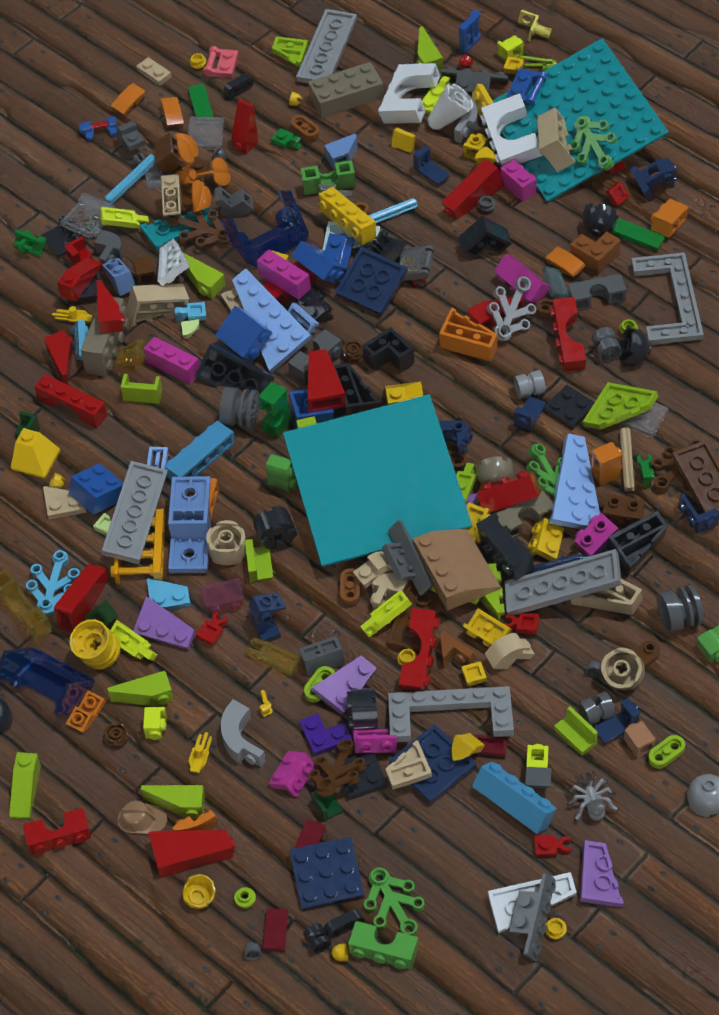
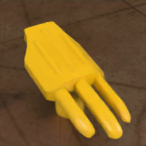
M74 306L70 307L69 310L58 309V313H52L55 319L76 323L78 320H85V324H91L93 319L92 315L84 310H76Z
M205 732L201 745L202 734H199L195 747L192 748L189 758L190 773L199 775L206 765L212 737L209 736L206 749H204L208 732Z

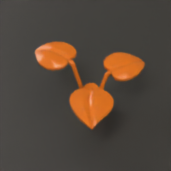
M177 133L175 137L177 139L179 155L188 164L182 167L183 170L178 171L176 174H179L180 185L192 184L194 212L208 208L211 205L212 199L209 188L204 186L203 182L195 180L196 177L213 174L214 182L217 185L226 186L231 181L230 170L227 163L218 157L212 161L213 171L196 174L195 170L189 167L195 162L194 158L198 156V146L191 136Z

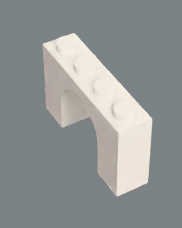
M436 63L398 65L378 110L384 124L421 123L425 114L421 98L402 99L401 97L408 91L416 88H436L440 78Z
M520 94L481 108L483 115L480 117L483 125L487 124L488 126L485 130L488 139L492 137L493 141L490 144L493 152L497 151L498 153L495 155L498 165L502 164L503 167L512 160L522 164L542 156L538 150L539 143L535 133L515 140H507L500 136L502 129L506 125L528 116Z

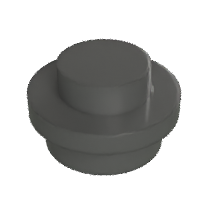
M483 196L478 201V209L482 212H491L495 208V201L490 196Z

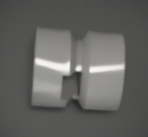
M540 370L533 371L528 376L525 374L514 376V386L520 400L530 397L532 393L534 395L546 393L544 377Z

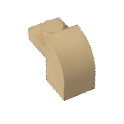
M382 551L369 555L367 557L369 561L353 571L355 577L365 589L378 576L385 573H393Z
M385 573L378 576L372 583L373 594L370 603L373 606V611L399 590H402L405 594L409 580L397 581L394 573Z
M511 633L495 641L485 652V655L493 669H508L516 659H531L535 653L526 639H520L517 633Z

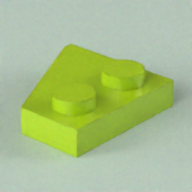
M276 37L272 46V52L288 62L301 67L308 48V40Z

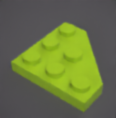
M608 382L583 420L584 427L602 430L651 410L659 397L658 393L653 390Z

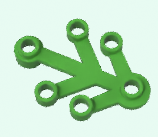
M580 116L574 124L577 130L575 139L570 142L572 151L578 152L581 149L582 137L584 134L586 136L582 153L578 154L577 161L581 165H585L589 160L588 155L592 146L599 158V166L605 171L610 170L614 165V161L609 155H605L597 141L615 144L618 140L617 136L613 132L607 135L592 133L590 129H600L602 132H606L609 130L610 124L606 120L593 122L587 116Z
M534 444L529 449L528 454L533 460L540 462L544 471L540 469L539 464L535 461H531L527 465V471H533L539 477L537 483L540 490H544L554 496L562 457L558 458L555 462L556 467L553 472L545 457V447L542 444Z
M375 868L369 875V882L372 888L368 899L364 901L365 911L373 913L377 909L376 899L380 889L384 894L379 913L374 918V926H377V930L386 928V917L391 906L400 922L401 933L416 936L418 932L417 923L413 919L407 918L399 904L412 906L413 910L417 912L424 909L425 903L423 898L407 896L415 891L414 882L390 877L387 870ZM379 877L383 878L382 881H377L376 879ZM410 885L412 888L405 889V886ZM389 886L402 888L403 893L407 895L392 892ZM416 902L422 903L421 906H415L414 904ZM369 903L374 904L371 908L367 907ZM381 920L384 923L382 925H378L377 921ZM410 928L413 931L408 933L405 930Z

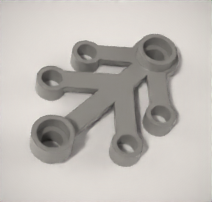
M523 276L515 281L516 290L510 305L503 287L499 286L493 291L494 297L500 301L505 318L502 320L499 313V305L496 302L490 303L487 306V311L493 315L496 323L494 333L497 334V339L500 341L508 340L513 332L525 331L530 327V322L527 319L510 325L512 319L523 315H532L536 312V306L532 303L524 308L517 309L523 292L531 287V282L527 277ZM491 305L495 307V311L491 309ZM522 322L526 324V328L522 326Z

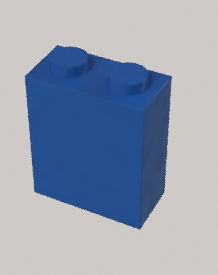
M301 241L292 254L293 258L322 280L338 283L345 275L344 272L347 268L314 244Z
M234 306L215 336L241 357L253 362L258 357L263 346L269 341L273 332L248 312Z

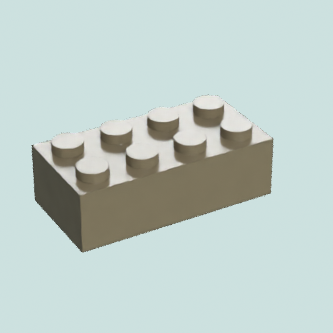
M371 62L308 81L309 96L321 118L384 98L383 82Z
M113 297L119 304L121 313L125 314V324H122L123 332L101 334L97 309L80 350L86 374L107 377L109 370L113 367V359L118 355L119 344L123 342L124 332L129 328L130 319L127 317V307L122 298Z

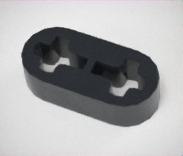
M242 74L228 82L224 86L223 92L229 98H235L248 91L253 86L254 80L248 74Z
M354 909L328 921L324 925V930L329 938H336L353 930L356 921L364 923L365 918L360 909Z

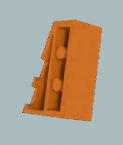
M452 307L439 333V347L491 362L497 350V334L481 324H475L470 321L468 316L460 315Z

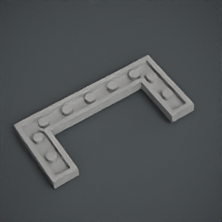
M685 252L631 258L634 276L670 273L681 323L646 326L649 345L702 340L704 334Z
M510 686L388 693L390 735H396L397 742L411 741L410 712L491 708L493 737L514 736Z

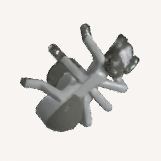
M592 771L593 778L590 773H586V779L581 774L580 780L575 775L577 783L585 787V790L577 785H573L571 789H566L568 793L578 790L585 794L575 795L566 804L569 807L577 799H584V802L579 807L575 821L579 820L584 808L591 819L601 820L605 814V805L602 801L607 802L610 808L618 811V807L612 804L610 798L601 797L606 792L609 795H616V791H611L607 787L596 792L602 784L608 783L607 779H600L594 788L592 787L596 779L595 771Z

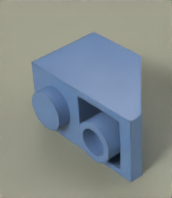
M356 134L324 145L325 158L333 170L335 169V163L352 160L358 148Z
M119 258L110 259L107 263L103 264V268L114 290L120 296L130 292L135 284L131 271Z

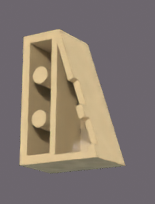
M556 107L538 116L537 138L540 154L547 158L557 172L575 164V159L569 153L572 147L570 144L567 145L566 141L569 135L565 120Z
M184 284L132 286L127 304V317L130 319L131 327L136 326V322L147 320V322L153 321V318L163 315V317L174 315L176 307L186 308L189 297Z
M621 579L622 585L571 599V604L633 615L643 600L642 589Z

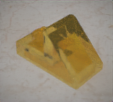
M139 338L120 349L114 364L140 370L145 361V355L143 354L145 341Z

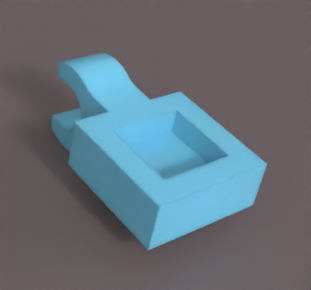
M205 302L187 303L186 308L176 307V321H183L188 318V321L206 320Z

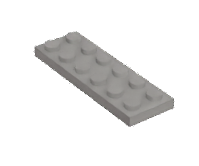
M325 9L296 76L297 82L308 83V81L335 73L357 21V14Z
M134 461L130 462L101 555L136 564L140 563L168 470Z
M614 549L528 574L518 580L511 579L505 581L507 614L515 616L622 585L618 552Z

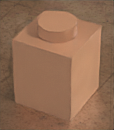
M643 721L636 724L632 723L625 729L624 741L636 758L649 753L655 747L656 739Z

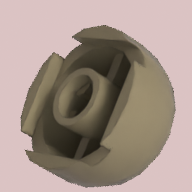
M500 456L483 459L481 465L478 466L477 464L475 467L479 483L481 485L488 482L495 484L498 483L500 478L509 476V478L514 477L513 461L510 458H507L508 461L502 460Z

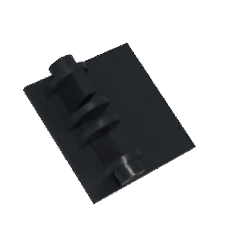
M67 216L59 218V226L41 234L42 237L46 238V243L58 257L66 253L64 245L82 236L85 243L88 242V239Z
M382 230L376 236V240L372 241L373 244H370L367 249L395 261L407 245V242L389 237L388 232Z

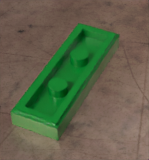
M205 85L189 86L188 92L198 126L215 122Z
M618 218L615 228L610 232L612 235L658 252L665 241L664 235Z

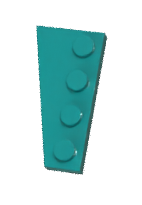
M208 207L202 209V214L208 225L211 226L213 222L208 219V211L211 209ZM191 211L187 212V215L181 216L182 218L199 223ZM161 219L154 221L150 225H146V223L140 224V230L156 251L160 250L162 246L172 239L176 242L179 241V233L181 231H194V229L183 225L170 227L167 224V220L162 221Z

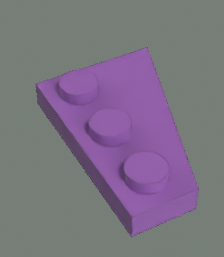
M146 596L134 632L141 637L189 650L196 633L195 630Z
M359 656L310 690L340 714H343L348 708L347 691L362 689L376 670V667L363 656Z
M584 841L580 902L622 908L624 902L619 894L618 882L613 874V866L606 843Z

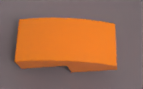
M132 83L116 98L111 107L126 116L134 104L137 106L147 92Z
M160 98L166 128L183 126L184 122L178 98Z
M558 246L545 257L547 263L559 267L562 273L571 277L577 275L585 267V264L580 259Z
M87 691L79 707L75 706L66 724L84 733L96 719L107 700Z
M210 810L198 816L195 821L188 816L185 819L179 820L172 827V830H211L218 826L216 815Z

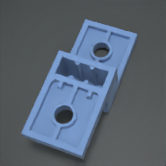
M210 476L172 477L168 520L171 535L169 573H208L209 550L206 535L211 528L209 516ZM188 492H194V493H195V494H194L193 496H191V497L186 496V494H187ZM189 552L194 553V555L189 558L184 556L186 553Z

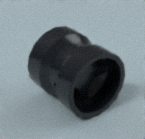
M320 923L311 925L303 932L306 941L310 942V949L313 954L324 952L332 944L329 937L324 934L325 930Z

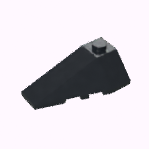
M216 342L209 345L195 375V378L212 386L235 387L242 390L249 389V391L258 390L259 393H262L275 379L273 375Z

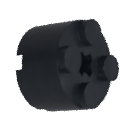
M281 506L271 507L272 510L268 512L263 510L258 513L253 520V525L263 548L282 551L298 533L288 510Z
M375 688L347 691L348 710H350L348 711L350 730L378 729Z

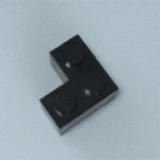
M484 216L480 217L458 237L462 252L473 258H477L487 248L501 254L512 244L508 229Z
M392 327L362 345L363 359L374 370L388 361L400 372L415 363L414 348Z

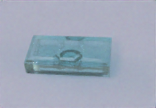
M545 266L542 272L546 283L551 287L549 289L551 297L558 299L568 298L569 295L560 270Z

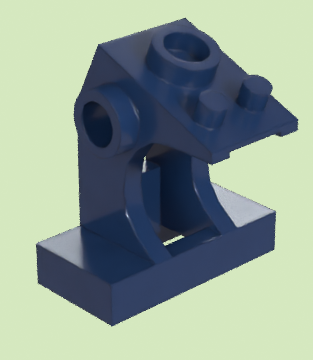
M669 158L658 159L640 171L636 165L630 168L649 202L655 199L652 194L655 185L664 181V183H670L674 188V184L677 181L675 177L677 173L676 166L671 163Z
M439 421L445 442H454L458 448V457H461L462 453L467 451V444H470L473 439L471 425L462 421Z
M279 592L255 595L249 603L247 615L263 645L281 638V633L272 617L273 614L286 609Z

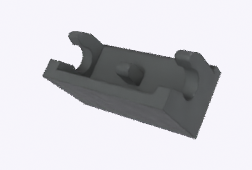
M336 636L299 648L303 666H305L308 677L314 675L320 667L328 666L335 668L345 664L343 649Z

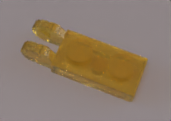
M253 638L251 644L260 649V651L250 647H246L244 650L249 657L257 659L289 676H292L301 663V657L258 638Z

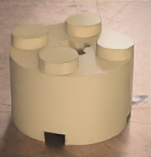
M229 520L216 523L217 525L213 528L211 527L206 535L209 555L213 563L220 565L240 564L246 555V537L243 528L238 526V523Z
M617 648L605 655L601 664L604 679L617 690L628 691L635 689L643 680L645 673L643 661L630 649ZM625 665L627 671L621 674L619 667L622 668Z

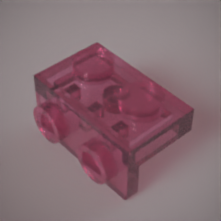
M239 578L201 586L206 610L211 612L220 611L223 606L230 605V608L241 606V602H244Z

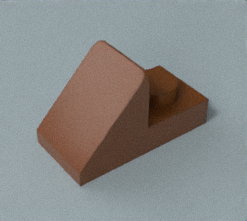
M443 631L440 633L444 668L453 658L462 665L474 663V651Z

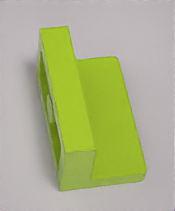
M246 540L245 546L250 583L273 580L270 549L263 547L254 548L253 540Z
M569 706L566 709V717L554 725V730L583 756L597 745L598 732Z

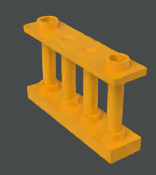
M156 509V517L153 518L151 527L155 528V533L148 535L146 542H152L154 548L143 551L141 558H151L153 564L145 567H121L122 560L115 558L114 566H111V577L115 578L116 585H120L121 575L150 574L155 580L163 581L166 528L164 509Z

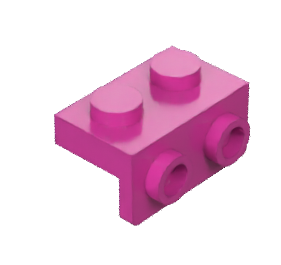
M390 729L353 730L355 753L396 752L397 736L390 735Z
M287 751L268 784L273 789L288 790L293 797H298L309 778L308 773L315 768V764L305 752Z

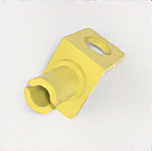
M521 10L518 23L531 27L528 41L531 40L534 34L549 39L552 29L538 25L539 15ZM523 16H529L531 21H525Z

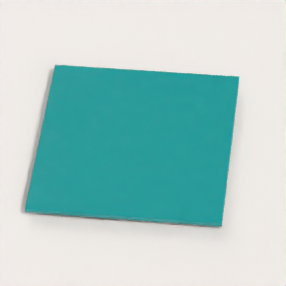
M603 38L543 71L548 77L537 94L536 103L534 105L524 103L528 116L509 123L501 131L507 140L519 139L535 133L537 137L538 116L556 107L565 120L569 135L566 141L567 145H569L575 139L577 130L574 124L580 116H587L593 122L606 120L610 124L608 131L602 132L600 129L590 130L592 133L605 135L613 132L617 136L618 140L615 144L597 141L605 155H609L613 159L614 165L669 134L667 128ZM534 80V82H533V84H532V86H531V88H530V90H529L527 96L530 95V93H531V91H532V89H533V87H534V85H535V83H536V80ZM508 92L492 100L493 103L506 99ZM585 134L580 143L581 149L578 152L569 151L572 158L575 159V164L559 172L555 170L544 155L522 163L526 171L535 176L536 186L547 203L604 171L598 164L599 158L592 146L588 155V162L585 165H581L577 161V156L582 153L586 140Z
M430 394L283 432L322 567L383 551L382 547L385 544L394 543L388 530L398 520H402L412 542L413 538L431 531L467 529L472 527Z

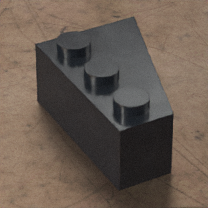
M349 363L333 365L345 392V407L339 408L342 417L381 407L382 401L372 394L369 386H365L362 378Z
M656 511L608 537L606 548L608 551L616 549L619 555L620 568L627 577L665 537L668 525L659 512Z
M493 513L476 523L481 542L480 550L485 557L488 556L493 563H496V566H500L507 576L510 575L515 580H518L535 569L532 554L518 538L513 539L508 533L510 529L507 525L502 526L498 521L499 516Z

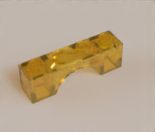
M5 568L0 571V599L36 642L52 632L47 616L38 606L34 607L22 592L17 580L8 569Z

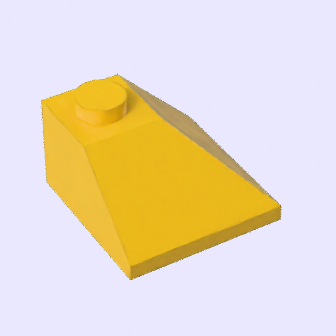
M421 382L385 386L387 405L423 396Z
M23 428L15 442L11 470L46 479L60 453V448L41 433Z

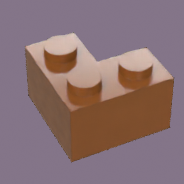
M608 232L603 234L596 242L581 234L570 244V253L580 259L585 264V268L599 275L620 255L621 240Z

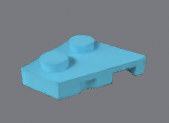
M78 320L71 328V335H75L73 348L76 360H82L80 350L88 333L85 320Z
M150 578L147 579L149 598L165 610L171 611L191 607L187 586Z

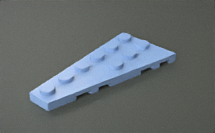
M245 268L232 281L244 310L273 332L269 341L261 349L270 373H273L310 341L312 337Z
M568 433L564 439L563 457L559 466L560 473L557 476L554 492L555 500L552 505V516L549 519V523L585 530L589 525L590 519L595 515L598 516L600 511L585 437Z

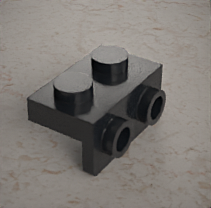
M311 287L300 299H295L296 303L318 323L326 316L331 320L334 318L331 312L333 309L325 302V295L320 290H315Z

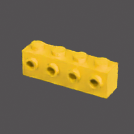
M334 187L319 193V210L361 245L376 238V221Z

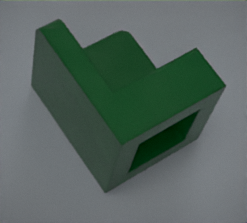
M20 411L21 423L14 433L15 438L19 437L23 428L39 432L40 426L37 415Z
M105 600L92 609L84 618L86 620H98L106 626L118 614L109 602Z
M316 791L312 792L313 803L324 822L342 813L334 793L329 797L318 795Z

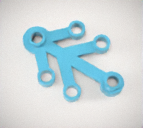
M62 550L56 551L53 555L54 567L50 581L43 573L40 564L31 566L32 575L37 577L47 590L45 596L38 590V584L35 580H29L26 583L27 591L32 593L38 601V612L44 616L52 615L55 612V604L72 585L70 583L75 581L80 575V571L77 568H72L68 571L66 577L59 580L61 569L69 563L67 553ZM64 587V592L54 597V593Z

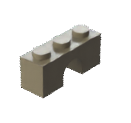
M542 490L536 498L499 511L497 513L499 516L498 521L502 526L507 525L510 529L508 533L514 539L523 534L522 519L531 518L536 523H539L544 518L549 520L552 516L553 502Z

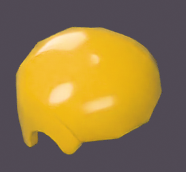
M202 874L189 877L182 891L184 902L194 909H202L209 906L216 892L214 882L208 876Z

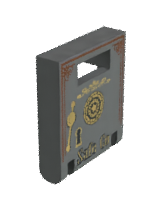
M420 246L402 250L394 261L408 269L402 281L429 277L434 253L433 246Z

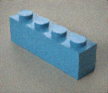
M218 420L213 425L208 426L206 431L197 436L192 443L183 448L177 456L166 463L165 469L168 470L167 478L172 481V477L198 476L235 444L234 432Z
M490 762L481 766L472 785L473 788L536 834L548 828L557 810L549 800L540 797L531 787L518 781L517 777L504 771L497 763Z

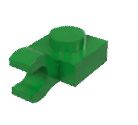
M282 128L271 138L272 144L283 149L289 146L294 150H299L302 147L298 143L301 140L300 137Z
M648 454L646 461H643L640 455L637 456L643 489L651 488V481L654 480L653 469L649 468L652 463V456Z

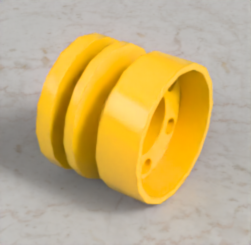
M86 620L79 623L70 636L69 644L72 652L92 669L103 670L110 667L120 654L121 645L119 639L98 620Z

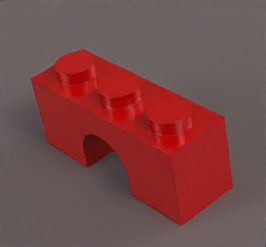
M84 808L63 813L65 822L58 830L47 829L43 819L22 824L30 854L41 855L49 850L62 849L67 845L83 843L91 839Z

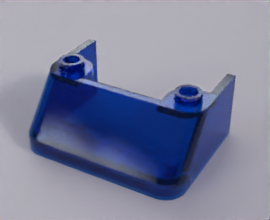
M291 190L278 191L284 208L276 213L275 218L278 226L250 241L244 232L238 231L233 219L221 220L232 246L249 265L258 266L257 260L268 250L284 253L298 246L301 241L305 242L308 239L309 231Z
M32 647L4 650L0 659V681L8 680L9 684L16 688L29 686L56 701L54 713L57 715L69 714L75 706L78 707L86 692L92 689L95 682L92 677Z

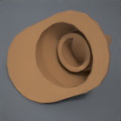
M131 801L121 809L117 820L120 829L126 833L149 834L148 832L161 831L166 826L167 814L158 805Z

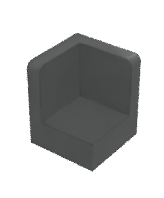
M526 767L525 786L531 787L533 790L534 788H550L551 768Z

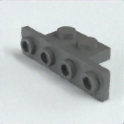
M454 67L441 69L442 76L457 77L456 85L461 87L466 93H472L477 84H483L489 94L491 81L509 82L508 76L503 72L490 74L485 70L472 72L471 69L466 68L462 70H456Z
M398 520L388 530L394 543L385 544L382 550L397 581L412 580L419 595L423 596L434 585L402 520Z
M544 872L538 892L519 890L509 931L515 935L528 936L524 955L531 961H537L538 955L541 952V941L546 931V920L551 910L552 895L556 889L555 878Z

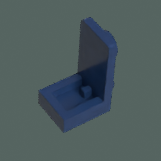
M426 145L413 154L414 169L437 186L450 177L448 172L431 161L430 148Z
M528 397L523 408L517 406L514 411V426L532 431L546 402Z
M684 493L680 495L678 508L682 514H685L688 524L697 533L707 529L711 530L718 525L719 513L716 508L698 515Z
M628 698L621 702L620 713L594 727L598 732V737L604 744H607L623 735L625 729L630 724L639 722L640 710L635 703L632 704Z

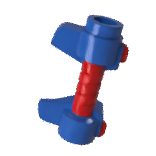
M109 116L106 118V121L92 123L91 121H84L82 124H79L80 133L86 134L88 142L93 140L96 129L106 128L111 136L117 137L116 118L113 116Z

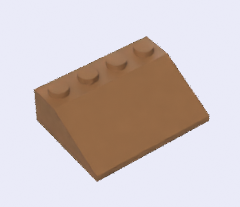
M467 529L431 531L413 538V544L433 582V587L447 611L501 589L500 584Z

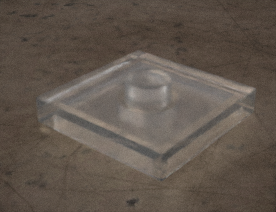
M190 117L188 135L195 140L198 149L215 150L222 148L224 118Z
M654 403L651 410L621 421L618 425L625 428L628 427L630 430L653 438L666 417L669 408Z

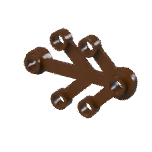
M193 205L191 213L195 215L199 223L182 218L180 215L167 216V224L170 227L183 225L194 229L191 232L181 231L179 233V241L181 243H187L189 240L196 238L195 246L198 249H203L205 246L215 242L225 245L232 239L231 231L223 228L218 219V211L215 209L208 211V219L213 222L215 229L209 227L202 214V210L194 212ZM205 234L211 235L206 239L204 237H199Z
M693 440L689 443L688 446L699 443L701 441ZM668 446L664 449V457L666 459L656 458L653 460L652 468L655 471H661L664 467L674 466L665 476L660 475L655 478L654 488L657 492H666L669 489L670 482L680 473L671 456L672 454L667 452H675L685 447L673 448ZM683 480V488L691 491L688 485H686V481Z
M344 739L337 744L339 756L333 767L327 762L326 757H319L315 760L318 770L310 771L308 777L311 783L317 784L316 792L318 795L329 797L337 790V787L347 782L349 784L359 782L360 778L357 771H362L366 768L365 759L357 758L343 766L346 759L354 754L355 750L352 740ZM319 770H323L328 777L322 778ZM347 773L345 776L337 779V777Z

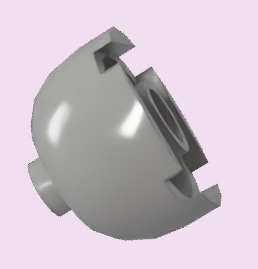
M703 774L696 777L690 783L687 791V800L690 809L697 815L710 817V815L714 814L719 815L718 776Z

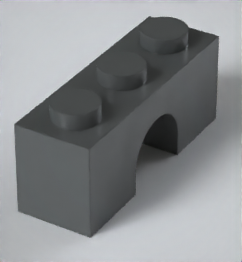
M621 274L609 275L568 284V297H575L577 311L591 309V298L594 296L604 297L608 305L625 302L626 287Z
M324 329L313 339L314 351L327 349L332 361L342 352L341 339ZM300 351L288 362L289 374L307 384L308 355Z

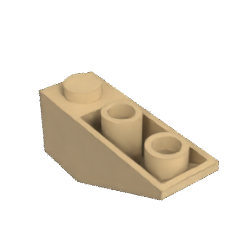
M179 174L161 176L163 216L181 215L182 200Z

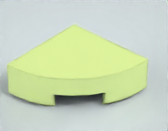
M199 319L181 322L183 340L192 337V334L199 329Z
M104 513L94 524V530L107 536L111 523L110 517Z

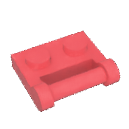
M211 46L203 74L208 77L232 79L239 57L238 50L218 49L216 46ZM215 57H220L217 69H213Z

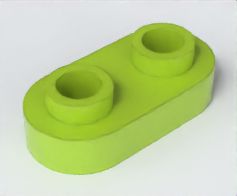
M323 666L318 668L304 687V696L308 701L319 702L322 700L318 695H312L313 691L310 689L323 681L322 678H327L335 673L331 667Z
M671 735L652 748L649 752L650 765L661 769L680 757L685 751L684 739L677 735Z

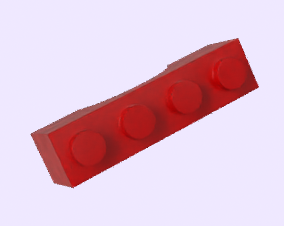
M575 297L553 299V306L550 307V317H554L555 321L552 322L553 333H557L555 345L556 349H560L558 362L559 365L563 366V372L582 370L586 367L584 345L573 341L566 332L570 325L577 322L578 312Z
M46 374L34 386L38 401L51 407L55 403L63 404L72 409L82 422L96 429L107 417L105 402Z
M412 608L409 629L412 634L420 639L421 650L412 662L402 665L399 679L401 690L412 692L425 691L426 687L430 685V675H428L429 668L433 667L434 656H431L432 649H435L437 645L435 631L439 630L440 618H438L436 611Z

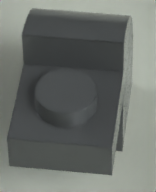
M134 121L116 127L117 139L124 150L132 151L145 145L144 139L138 132Z
M220 186L214 189V200L221 207V214L229 218L242 217L254 210L253 197L242 188L231 195Z
M101 230L94 241L96 254L100 255L99 261L103 264L107 263L110 259L119 258L122 261L123 250L120 238L112 232Z

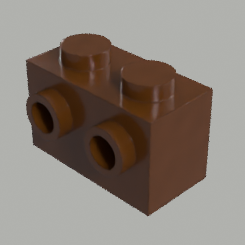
M167 133L154 144L155 164L159 170L169 174L183 163L178 152L177 139L172 134Z
M607 494L603 515L615 526L626 528L643 519L645 500Z

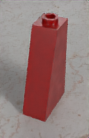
M485 158L442 201L445 214L449 217L453 216L458 220L478 206V201L481 197H491L502 189L505 185L498 168Z
M327 349L310 351L308 353V413L345 407V392Z
M88 564L55 604L54 611L59 629L72 633L79 623L86 620L84 617L92 610L108 582L106 569L102 566Z
M227 830L148 832L160 878L234 858L232 850L236 849L233 836L228 837Z

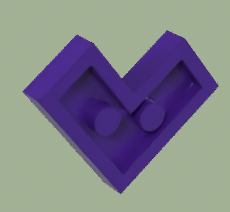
M319 714L299 720L314 757L337 749V744L344 739L352 740L345 723L325 729Z

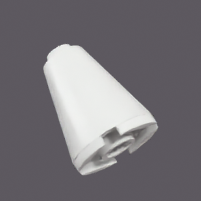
M448 84L428 116V125L432 129L440 130L471 111L473 102L471 99H467L466 91L456 84L451 86Z

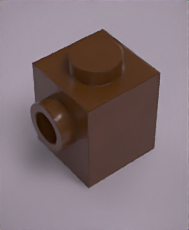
M151 256L133 259L135 266L131 267L133 277H137L139 286L156 283Z

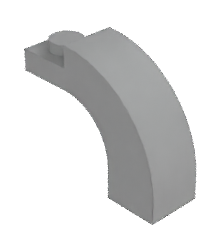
M468 94L466 97L468 100H472L473 108L461 116V120L454 129V140L458 143L467 138L469 133L475 134L478 126L477 105Z
M233 699L225 709L221 719V733L225 749L231 758L239 764L245 758L248 763L262 767L266 762L264 751L247 742L241 736L244 727L251 720L250 709Z

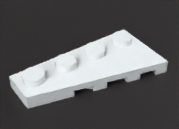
M174 239L160 248L158 282L163 286L166 283L173 282L176 276L190 267L180 246Z
M571 872L552 876L556 880V889L552 895L551 907L576 895ZM541 879L488 891L498 934L511 927L519 890L538 892Z

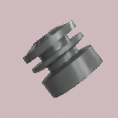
M225 387L220 402V422L225 426L234 427L238 420L240 428L246 426L248 429H253L260 410L258 390H251L250 392L249 389H244L242 395H240L239 388Z
M687 584L684 588L678 587L676 594L671 589L657 594L658 611L667 632L672 633L682 630L684 622L689 628L693 627L694 624L701 625L703 623L702 603L692 584Z

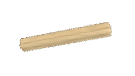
M627 427L620 429L621 451L623 454L624 490L626 492H633L635 486L631 432Z

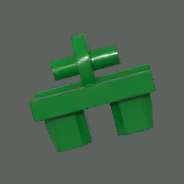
M18 229L14 231V247L18 248L19 253L25 254L28 252L37 257L43 255L46 238L42 236L34 237L27 230L24 232Z

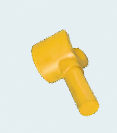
M262 690L260 693L263 704L259 706V710L263 717L273 711L271 703L267 700L265 690Z

